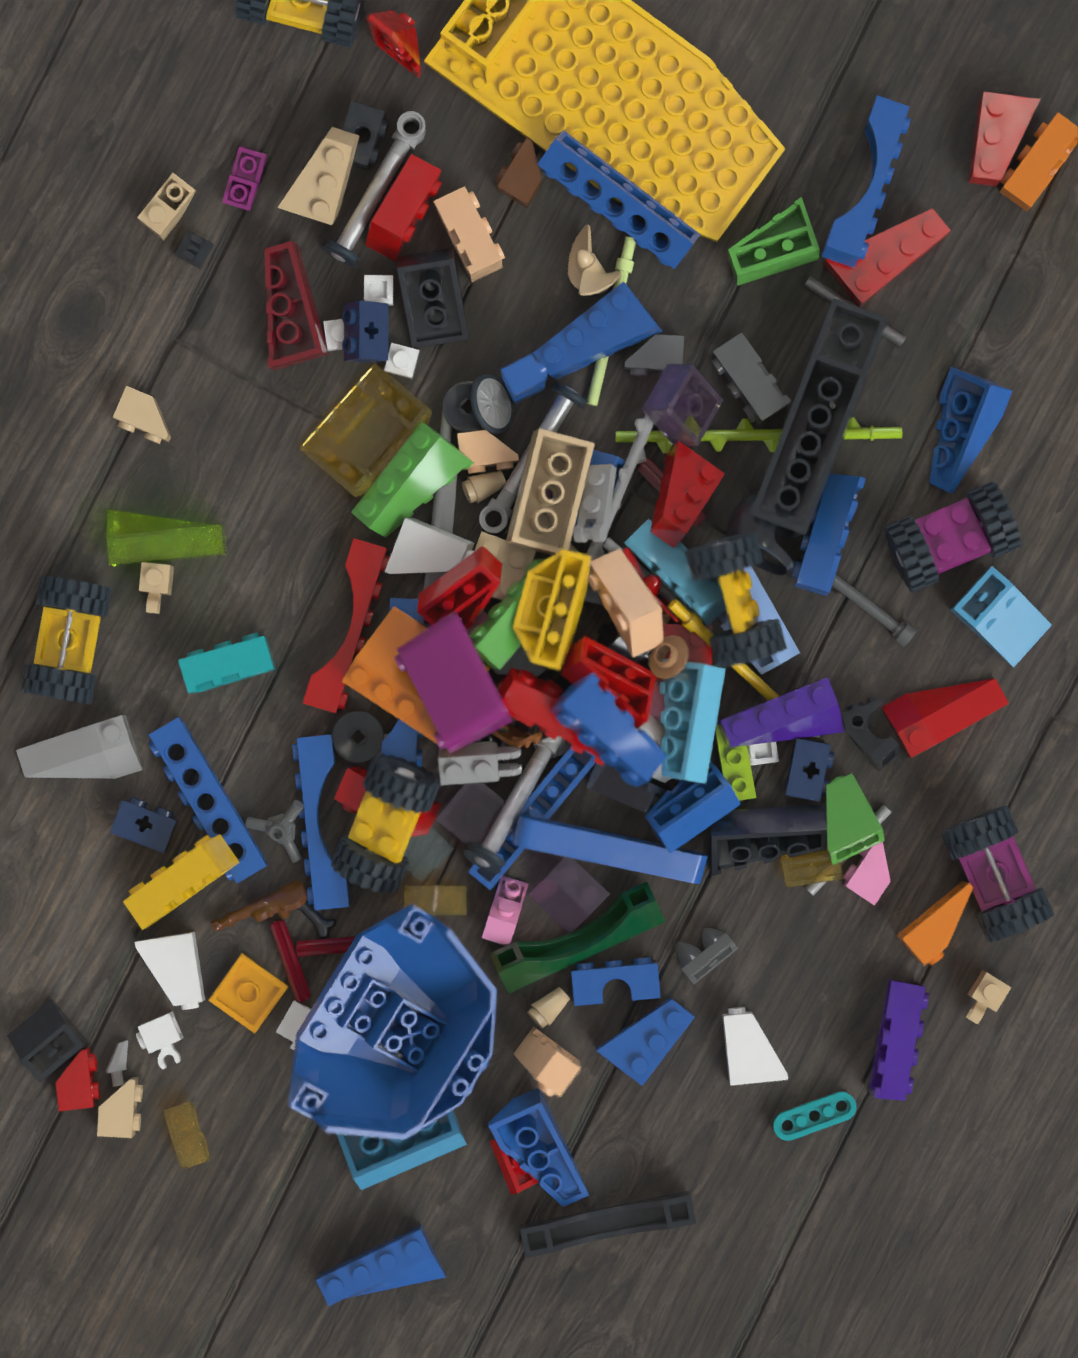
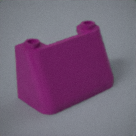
M456 612L446 616L397 648L399 654L394 656L402 672L408 671L438 730L433 735L441 749L446 747L450 753H453L513 722Z

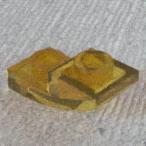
M405 886V908L412 904L431 916L466 915V886Z
M187 1102L164 1110L168 1130L181 1167L186 1169L209 1161L210 1156L205 1135L200 1131L194 1104Z

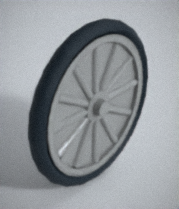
M488 374L479 376L471 389L470 400L473 413L484 429L495 434L503 433L509 428L513 419L511 396L506 386L497 377Z

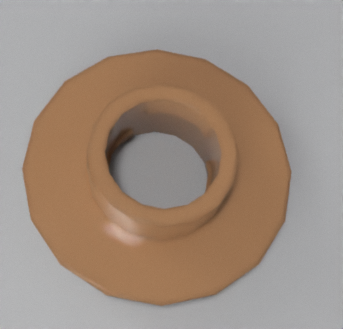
M671 635L664 637L663 643L652 649L649 657V667L657 678H672L682 671L688 659L686 642L679 636ZM671 651L669 659L664 662L665 655Z

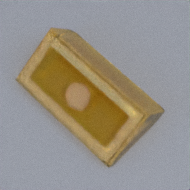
M828 846L826 850L792 858L787 854L782 855L781 863L786 887L843 879L841 862L832 865Z

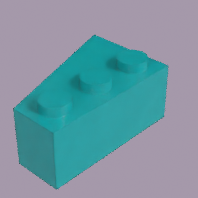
M257 632L243 636V642L232 645L231 641H226L214 645L215 650L204 652L203 649L187 653L186 658L179 659L178 661L188 693L196 694L276 670L267 637H259Z

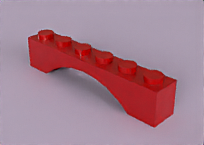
M353 538L345 564L353 590L351 626L344 643L336 655L322 669L311 675L303 700L304 704L336 714L339 708L344 710L349 693L344 692L346 684L342 680L352 665L355 655L359 654L364 647L366 638L361 637L364 626L370 627L374 611L369 609L372 600H378L383 584L379 583L378 580L381 571L385 572L391 557L386 555L387 548Z

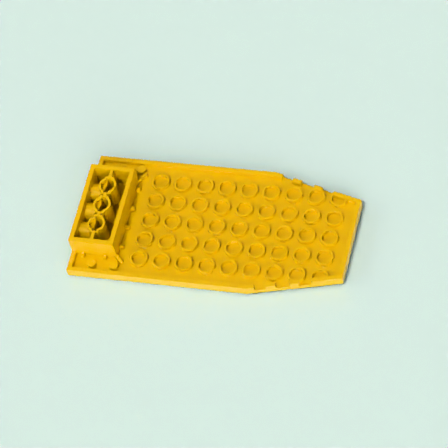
M464 0L441 31L440 40L424 60L426 65L520 134L531 139L535 145L545 152L563 130L696 230L701 234L700 236L718 242L785 151L784 146L764 122L757 117L745 99H742L730 81L722 75L715 63L707 55L631 0ZM566 162L570 170L577 172L576 167L572 163ZM589 180V183L594 188L600 190L596 181ZM612 197L613 200L622 203L618 198Z

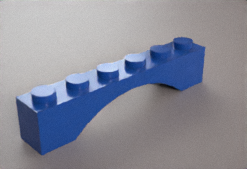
M877 95L864 130L872 157V176L869 189L854 208L834 221L821 257L852 268L855 267L858 259L864 260L869 247V243L864 241L867 233L872 235L878 218L873 217L875 209L881 210L886 193L881 191L884 183L889 185L895 168L890 167L892 158L897 160L903 143L898 142L900 134L906 135L911 118L906 116L910 106Z
M390 598V611L393 607H397L423 625L428 623L417 613L419 599ZM399 719L393 730L382 741L381 754L387 757L388 755H393L398 759L401 757L407 762L411 763L412 761L417 763V766L422 767L423 749H417L418 738H423L424 735Z
M332 735L297 738V744H293L292 748L294 762L299 761L300 773H295L297 790H302L303 801L300 802L303 803L304 808L299 813L300 819L305 818L306 830H301L302 845L303 847H308L309 858L304 859L306 876H311L312 887H307L309 905L314 904V910L349 907L351 904L348 878H342L339 876L340 873H336L333 870L334 868L331 867L333 859L324 844L319 825V803L322 789L330 771L336 764Z

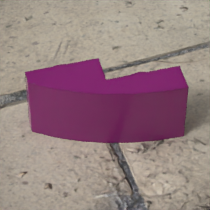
M239 146L222 203L248 211L251 210L268 154Z

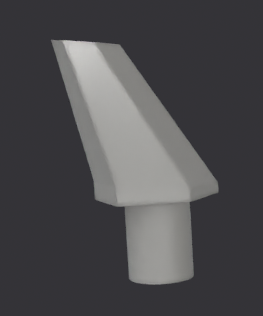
M128 1040L117 1043L105 1071L106 1073H111L113 1087L124 1085L122 1070H127Z

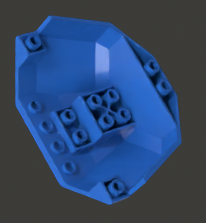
M411 904L356 935L296 1033L289 1107L312 1118L326 1132L405 1140L463 1103L465 1098L472 1092L474 1083L481 1072L487 1068L493 1053L497 989L448 927L435 917Z

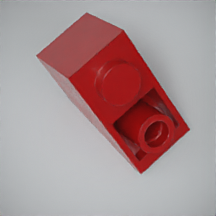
M90 1047L82 1049L56 1081L59 1111L91 1108L97 1105V1100L101 1099L99 1082H94L93 1071H97L96 1054H91Z

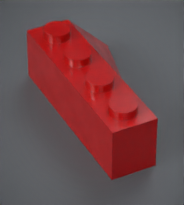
M511 667L497 691L509 715L530 727L536 723L546 736L554 740L556 737L567 740L572 745V750L579 754L583 750L596 756L594 762L603 766L605 763L600 759L599 754L592 747L584 745L571 728L559 723L556 715L551 711L566 690L553 681H544L535 677L534 674L527 670H518Z

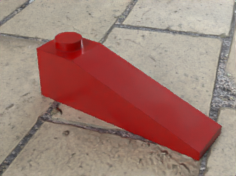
M394 10L370 14L368 23L373 43L418 78L421 75L417 33L416 28L413 26L415 24L414 20L404 12H401L399 15Z
M996 678L904 694L884 705L881 709L906 756L912 758L1009 703Z

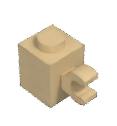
M142 562L139 591L149 593L146 612L159 614L161 594L171 595L173 566Z
M982 970L967 994L976 1001L967 1013L966 1018L978 1024L987 1007L997 1012L1011 987Z

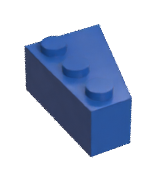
M710 761L706 784L681 779L671 792L667 790L645 818L660 842L669 853H672L741 803L730 783Z
M670 997L640 1019L625 1027L618 1034L596 1047V1051L643 1086L695 1016Z

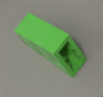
M853 773L847 776H838L830 784L826 785L828 853L832 865L885 841L883 829Z

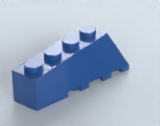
M830 474L818 507L810 524H812L810 533L809 535H803L799 550L804 551L801 562L796 561L791 577L796 579L794 587L824 596L830 593L841 559L840 551L841 548L843 549L850 527H848V524L852 520L858 505L856 497L859 490L863 489L866 478Z
M591 673L571 684L551 711L556 715L559 723L571 728L578 735V739L584 745L592 747L605 764L613 766L626 783L635 787L647 783L667 756L644 730L635 729L633 726L634 718L627 711L619 710L613 704L616 698L609 690L603 692L597 686L599 679L594 673Z
M422 1225L319 1274L316 1281L328 1306L345 1298L446 1278V1274Z

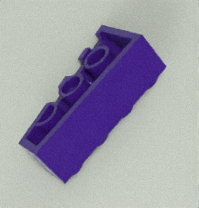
M828 678L818 680L717 721L727 748L844 732L839 704Z
M888 979L868 1090L874 1098L905 1101L906 1094L911 1095L914 1078L910 1077L911 1066H916L919 1049H915L917 1037L921 1038L924 1021L920 1020L922 1009L926 1010L929 993L925 992L926 987L923 985Z

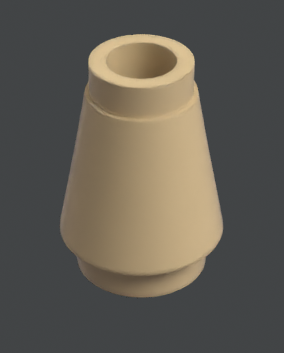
M499 470L497 472L469 476L466 481L462 482V488L469 503L475 501L480 503L503 488L506 481L503 473Z
M558 987L531 1004V1009L527 1013L543 1029L546 1025L550 1026L570 998Z

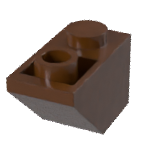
M526 138L523 144L521 142L517 143L510 157L514 158L509 168L504 166L495 180L499 183L497 186L498 192L525 208L529 206L542 184L533 143L529 138Z

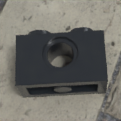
M354 101L351 102L343 131L357 134L359 131L365 130L371 134L368 142H358L352 166L369 171L371 163L376 164L380 148L376 146L379 137H385L389 121L385 120V111Z

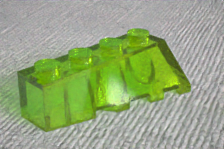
M107 509L106 538L109 565L111 566L227 555L225 528L221 524L211 525Z

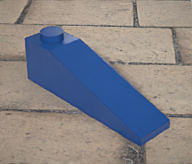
M950 368L940 393L939 403L943 404L941 420H937L936 430L940 432L938 446L933 450L930 484L953 494L1002 419L1012 390L957 368Z
M539 1087L513 1098L488 1123L500 1149L517 1161L520 1168L531 1174L539 1182L540 1186L561 1206L564 1207L589 1196L579 1170Z

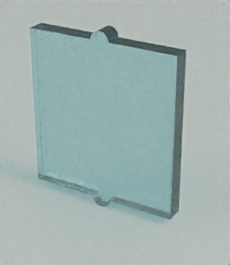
M431 826L426 835L410 837L403 856L407 857V862H409L407 869L422 882L435 868H440V863L454 848Z

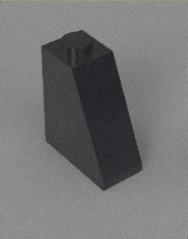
M596 763L589 771L587 777L588 783L586 788L647 814L667 792V790L648 782L638 787L630 785L621 778V774L615 768L606 764L601 766Z

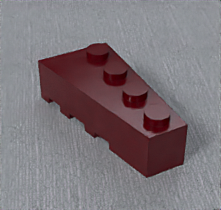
M289 241L264 249L265 286L267 287L266 314L268 316V368L277 370L328 355L299 245Z

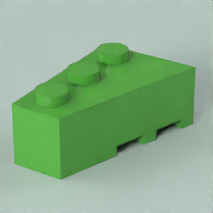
M802 197L781 214L778 213L763 227L757 228L728 249V261L737 286L819 260L820 249Z

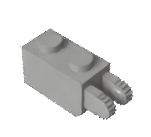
M489 741L470 743L450 753L446 747L441 749L439 746L438 759L441 785L499 781V777L518 775L522 772L521 764H499L498 760L518 758L521 755L520 748L515 746L497 747V743Z

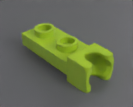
M717 724L715 727V737L718 745L722 775L730 783L739 801L756 798L747 745L727 748Z

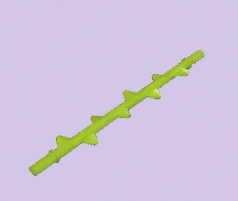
M853 417L845 439H870V441L874 439L902 438V427L870 426L868 428H861ZM692 418L689 419L684 430L651 431L646 444L647 442H656L662 453L667 454L673 443L678 440L680 442L709 441L716 452H721L727 441H764L769 451L775 452L783 429H753L748 419H742L737 429L701 430L696 420ZM616 431V443L634 442L637 431Z

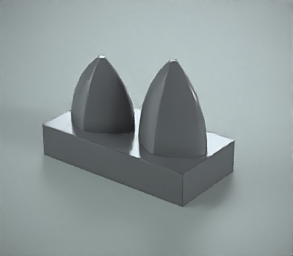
M704 928L702 942L705 950L703 952L689 943H677V955L682 971L693 984H696L739 949L727 933L724 934L713 928Z

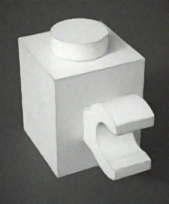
M173 1011L138 1026L139 1032L136 1033L141 1048H147L148 1053L161 1049V1053L158 1056V1064L162 1069L167 1067L164 1061L166 1055H172L176 1063L181 1061V1056L174 1048L173 1043L180 1041L184 1037Z

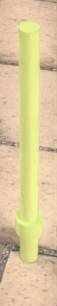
M625 237L621 258H617L615 270L621 271V277L614 283L613 290L622 282L626 283L628 274L632 273L634 265L632 257L636 245L632 237ZM609 356L601 358L595 363L587 397L589 402H586V404L593 406L598 404Z

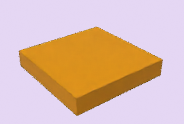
M242 953L209 998V1001L250 1031L256 1033L289 986Z

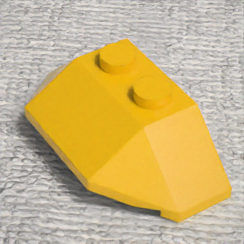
M562 549L554 556L528 571L513 629L532 663L558 670L561 669L572 645L587 591L591 556Z

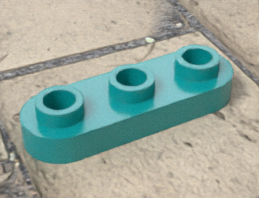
M838 1091L782 1111L774 1118V1132L780 1139L791 1141L847 1121L856 1112V1101L849 1093ZM843 1100L846 1102V1108L839 1111L836 1109V1104L838 1101ZM816 1110L819 1112L817 1120L809 1119L811 1111ZM785 1120H790L792 1128L784 1130L782 1123Z

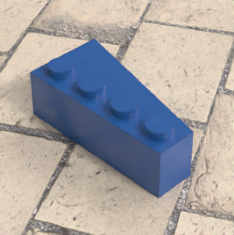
M622 282L533 354L537 359H541L548 374L557 380L590 365L594 361L606 358L627 346L637 344L649 336L659 334L663 330L625 282Z

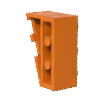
M1057 113L1049 124L1043 121L1033 135L1037 138L1032 147L1025 146L1017 157L1021 163L1015 171L1009 168L1000 181L1004 184L1000 193L1026 212L1032 207L1078 143V126L1060 113Z

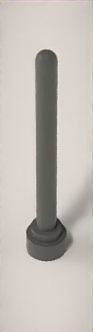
M835 574L832 586L892 631V636L896 638L895 642L904 648L918 630L910 623L906 625L902 622L900 624Z

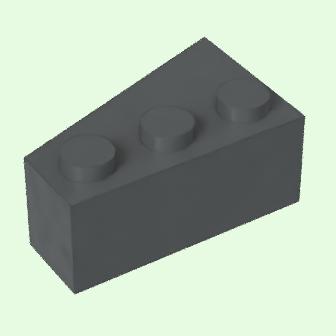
M740 333L712 352L714 359L711 360L714 369L719 375L725 374L730 382L726 385L735 399L740 397L745 405L742 410L751 423L756 421L759 426L787 408L791 403L787 394L783 396L775 384L777 382L772 374L769 375L761 363V358L743 333Z

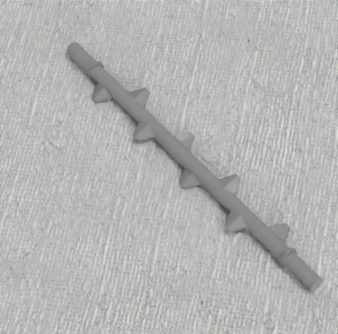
M659 381L650 405L646 407L645 417L635 420L637 435L623 468L619 470V478L613 490L608 531L617 510L621 507V500L636 465L646 461L644 446L657 415L661 413L660 408L670 387L665 382ZM592 539L586 553L587 556H591V561L605 555L602 548L604 542H594Z

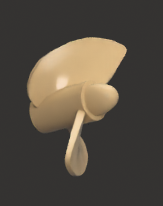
M585 225L578 234L569 257L568 276L571 283L579 289L580 295L603 293L621 277V271L619 270L606 273L595 254L592 253L590 225Z

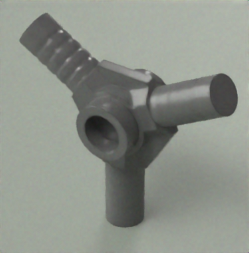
M295 800L285 814L282 813L267 820L253 817L247 818L246 828L265 831L274 841L284 846L292 863L302 859L294 842V820L304 808L302 802Z

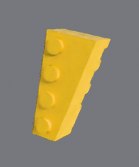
M221 834L210 838L209 835L203 837L194 844L195 849L189 853L184 851L172 860L174 862L172 866L167 869L163 866L150 876L153 880L145 885L141 882L129 890L131 896L124 900L123 903L142 930L160 920L240 863Z

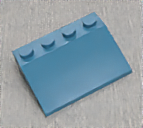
M453 1110L405 1140L336 1133L352 1177L361 1190L467 1145Z

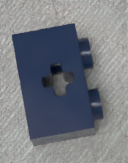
M369 301L345 303L342 313L344 323V339L342 342L344 361L363 363L388 361V303Z
M794 739L784 795L819 802L821 796L826 797V785L829 784V780L824 779L826 768L831 769L834 759V752L830 751L831 745ZM810 762H813V768L817 769V774H812L810 779H807V773L803 772V767H807Z
M131 797L130 801L122 800L110 833L166 853L179 822L178 819L173 818L174 812L158 807L157 811L146 808L147 802ZM148 816L150 817L149 823L153 824V826L143 831V825L139 823V820L145 819Z

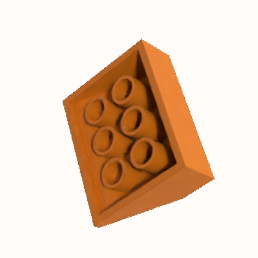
M393 607L356 656L342 682L437 743L433 733L438 731L408 671L402 672L394 656L399 654L397 648L428 629V627L397 607ZM483 664L484 667H485V669H486V671H487V673H488L490 667H488L487 665Z

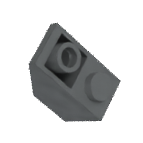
M655 334L625 361L624 370L630 371L632 376H647V372H659L658 377L676 378V373L681 374L684 336Z

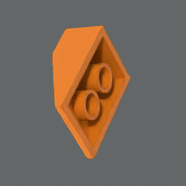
M961 881L896 935L914 958L924 966L927 963H930V965L935 964L945 955L942 951L947 948L973 887L970 883Z

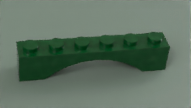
M644 882L621 893L602 915L572 933L545 941H515L491 952L490 955L509 994L666 921L648 882Z

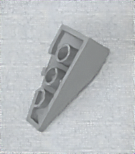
M126 715L98 722L16 750L24 777L116 779L143 770Z

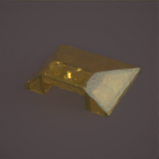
M374 363L299 449L354 497L366 494L421 421L429 425L432 410Z

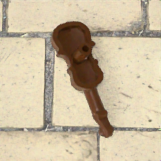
M301 881L290 882L272 894L257 898L245 907L226 913L221 919H214L211 921V928L214 931H220L226 926L232 927L234 923L250 916L257 922L273 917L275 913H278L281 919H285L290 915L291 910L304 905L307 900L306 888Z

